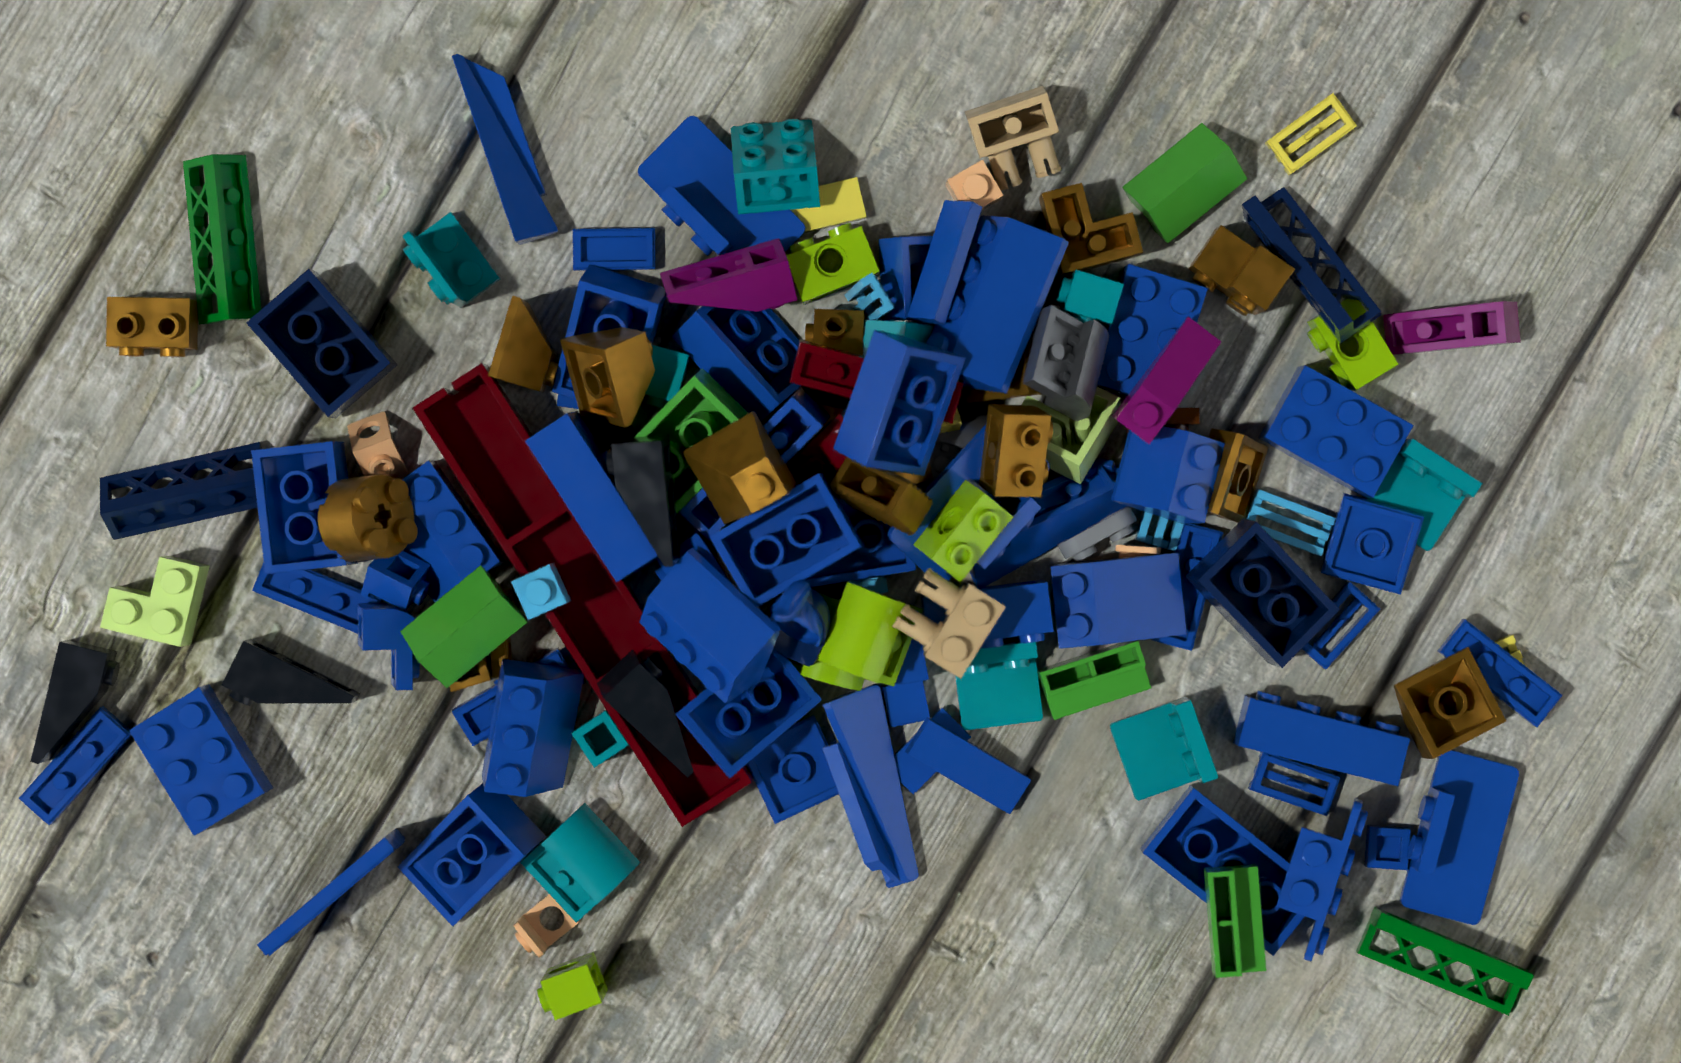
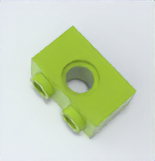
M847 223L828 231L830 238L815 244L813 238H809L790 246L792 253L786 255L803 305L855 285L860 279L870 273L875 274V276L879 275L880 271L862 226L853 229L851 223ZM826 251H835L842 257L843 264L834 273L825 272L819 266V258Z
M1345 298L1341 301V306L1353 321L1366 312L1359 300ZM1319 315L1307 322L1311 328L1307 332L1311 343L1319 353L1325 351L1333 364L1328 367L1333 379L1351 391L1358 390L1398 365L1373 321L1353 335L1358 341V351L1352 357L1342 353L1339 346L1340 342Z
M965 479L913 545L961 583L1013 516L987 494Z
M594 951L548 968L540 981L541 988L537 989V994L545 1012L551 1011L554 1020L602 1003L608 988Z

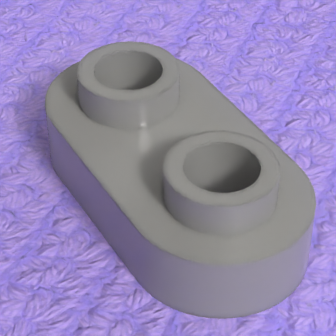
M1126 506L1057 545L1065 559L1073 556L1075 561L1078 562L1097 552L1098 550L1094 544L1109 537L1113 543L1132 533L1134 530L1130 524L1134 523L1137 519L1132 509Z

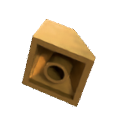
M512 295L488 376L544 393L546 385L553 387L559 364L554 362L556 353L530 304L522 298Z
M620 327L561 339L560 342L580 415L624 428L632 425L655 373L652 360L653 348L651 342L646 337V333Z
M755 411L682 451L724 524L753 514L789 494L797 483Z
M1468 647L1394 685L1403 721L1422 758L1435 759L1506 722Z

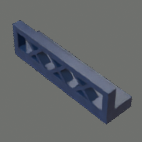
M1285 187L1262 202L1255 195L1242 204L1244 220L1268 251L1295 269L1289 278L1340 344L1381 316V310ZM1283 202L1292 213L1289 227L1278 225L1268 211ZM1296 220L1303 228H1295ZM1293 236L1307 237L1313 240L1316 244L1313 258L1302 256L1292 243ZM1320 251L1324 254L1327 260L1319 259ZM1317 267L1331 268L1338 272L1340 275L1338 289L1326 287L1316 274ZM1344 282L1352 291L1343 290ZM1341 299L1359 300L1367 312L1353 321L1341 306Z
M260 442L101 477L100 515L113 540L258 508L253 468L234 471L231 468L238 461L251 459V450L262 449ZM207 468L213 470L204 479L194 480L191 478L198 470ZM167 477L173 479L164 488L153 489L151 487L158 479ZM127 486L133 488L126 496L112 499L113 489Z

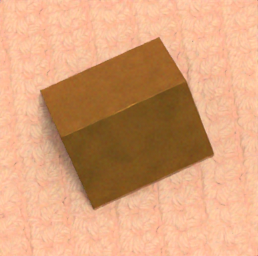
M1211 428L1208 438L1223 442L1225 446L1207 513L1239 523L1247 517L1269 447L1239 433Z

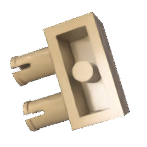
M1043 86L964 111L980 158L988 157L995 181L1000 190L1009 189L1004 175L1006 171L1012 187L1022 183V178H1020L1011 150L1013 147L1027 144L1037 178L1048 176L1043 161L1045 158L1052 174L1062 169L1051 139V135L1058 133L1059 130L1048 94Z
M928 568L923 578L936 585L937 588L933 589L920 581L915 591L945 608L946 618L943 622L940 621L937 624L906 603L900 613L912 620L914 625L897 617L892 627L899 629L923 644V655L961 679L1006 606L969 583L959 588L933 572L931 568Z

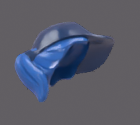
M799 580L791 583L783 594L772 602L769 608V618L781 629L774 645L776 651L798 663L811 666L817 661L831 626V614L823 596L812 590L807 581Z

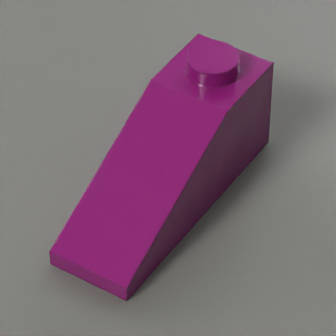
M779 238L660 273L668 300L671 303L759 312L766 309L779 308L786 303L797 300L789 262Z
M1499 301L1383 315L1385 343L1393 355L1521 343L1518 306L1515 301Z
M1187 317L1112 417L1150 444L1183 400L1221 341L1190 317Z

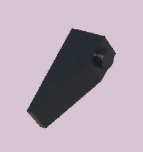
M669 435L620 438L611 444L612 450L607 451L609 475H614L615 487L664 567L674 566L681 559Z
M253 639L242 642L222 683V686L231 690L229 694L231 698L248 706H251L253 701L258 704L353 703L358 700L361 694Z
M73 640L59 642L30 762L40 764L50 760L106 694L109 685L114 686L120 668V663L115 661L117 651Z
M632 649L597 682L602 697L683 774L689 777L694 771L669 692L661 677L665 672L651 656L647 655L643 659Z

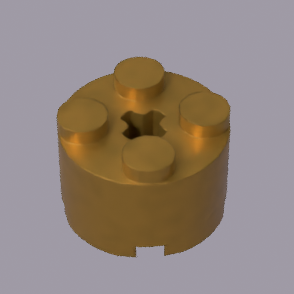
M380 474L342 479L331 484L325 492L329 493L325 504H321L318 510L320 535L330 551L336 550L337 553L343 556L341 559L353 562L390 558L402 552L407 544L414 542L417 538L418 530L414 522L413 505L408 495V486L405 481L400 478L394 479Z

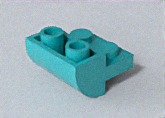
M586 803L578 808L521 862L526 870L576 923L596 904L600 903L641 863Z

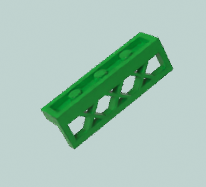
M211 154L183 161L199 325L250 320L261 310L246 155ZM204 167L205 184L202 188L200 186L199 168ZM205 211H207L209 215V225L207 229L204 227L203 219ZM209 252H211L213 255V266L211 270L208 268L207 260ZM213 293L217 295L218 313L214 314L211 300Z
M1374 907L1356 950L1360 955L1508 1016L1520 988L1528 990L1534 977L1532 973L1520 966L1377 907ZM1377 928L1393 934L1398 948L1383 954L1369 949ZM1401 938L1410 941V943L1403 945ZM1422 946L1431 950L1436 963L1422 969L1412 966L1406 951ZM1401 954L1405 963L1392 957ZM1439 954L1448 958L1441 960ZM1457 961L1468 965L1473 979L1458 985L1450 982L1444 967ZM1439 969L1442 978L1430 973ZM1477 970L1485 972V974L1479 976ZM1497 977L1510 983L1502 1003L1488 998L1482 982ZM1476 985L1480 994L1467 988Z

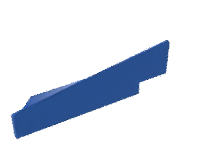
M460 54L452 55L515 242L523 245L559 232L557 225L541 196L547 194L505 77L464 58Z
M1102 458L1095 460L1081 484L1063 475L1044 483L1041 497H1031L1041 507L1034 515L1031 525L1024 531L1019 532L1006 546L1002 557L996 562L990 563L986 569L976 563L969 571L977 589L986 587L1058 546L1057 544L1081 533L1091 525L1126 507V505L1111 501L1119 468H1116L1114 461Z
M873 684L862 688L861 691H852L823 704L837 740L822 749L864 864L871 871L881 870L886 886L891 888L916 880L919 877L881 689L879 685Z

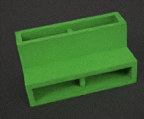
M1201 123L1122 188L1131 203L1145 215L1153 230L1168 244L1246 181L1247 177L1230 147Z
M480 565L400 632L418 662L448 688L524 626L527 620L519 608L504 594L496 580Z
M1139 641L1121 642L1037 669L1053 720L1152 689L1145 669L1146 663Z
M1251 864L1204 868L1212 973L1216 978L1242 976V973L1266 971L1258 866Z

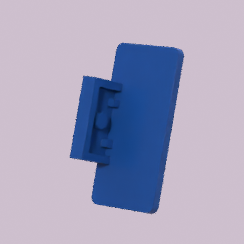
M696 116L687 117L638 168L639 176L666 203L661 210L678 227L685 222L696 233L691 240L707 256L713 251L717 255H723L777 238L780 239L786 253L790 246L805 233L804 223L791 210L738 214L732 151Z
M986 424L924 491L925 495L932 499V506L915 534L909 536L906 532L903 533L893 526L888 531L889 540L924 573L928 568H931L933 572L948 581L952 576L913 544L965 479L987 494L1013 516L977 561V564L984 569L990 563L996 562L1002 557L1006 546L1019 532L1024 531L1031 525L1034 515L1041 509L1031 497H996L979 486ZM1046 459V462H1047V465H1048V471H1049V469H1050V463H1049L1048 460Z
M1453 750L1437 758L1428 795H1424L1420 803L1418 818L1421 821L1417 835H1413L1408 848L1407 856L1410 862L1400 896V902L1403 906L1470 925H1476L1480 922L1519 778L1517 768Z
M1354 799L1342 839L1305 827L1301 828L1276 907L1315 920L1304 953V960L1312 962L1314 953L1323 955L1330 933V928L1323 925L1327 914L1336 915L1343 889L1337 888L1336 885L1340 874L1349 875L1356 850L1350 849L1349 845L1353 835L1361 837L1367 820L1368 811L1361 809L1363 800Z

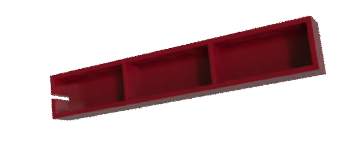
M481 363L451 382L453 388L456 391H460L459 393L453 395L450 389L442 388L412 409L519 575L522 577L549 564H555L571 601L544 614L683 827L752 783L753 777L747 767L744 766L729 779L676 716L694 771L687 777L603 699L597 682L632 649L643 659L647 655L651 656L664 670L665 673L661 677L669 692L675 714L697 697L699 693L674 655L656 638L652 637L639 623L644 610L641 602L625 578L618 582L615 581L526 444L525 440L533 436L498 380L488 376L489 366Z

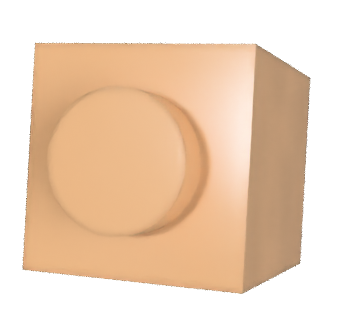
M984 160L949 178L945 184L954 201H973L982 206V211L999 202L1003 197V193Z

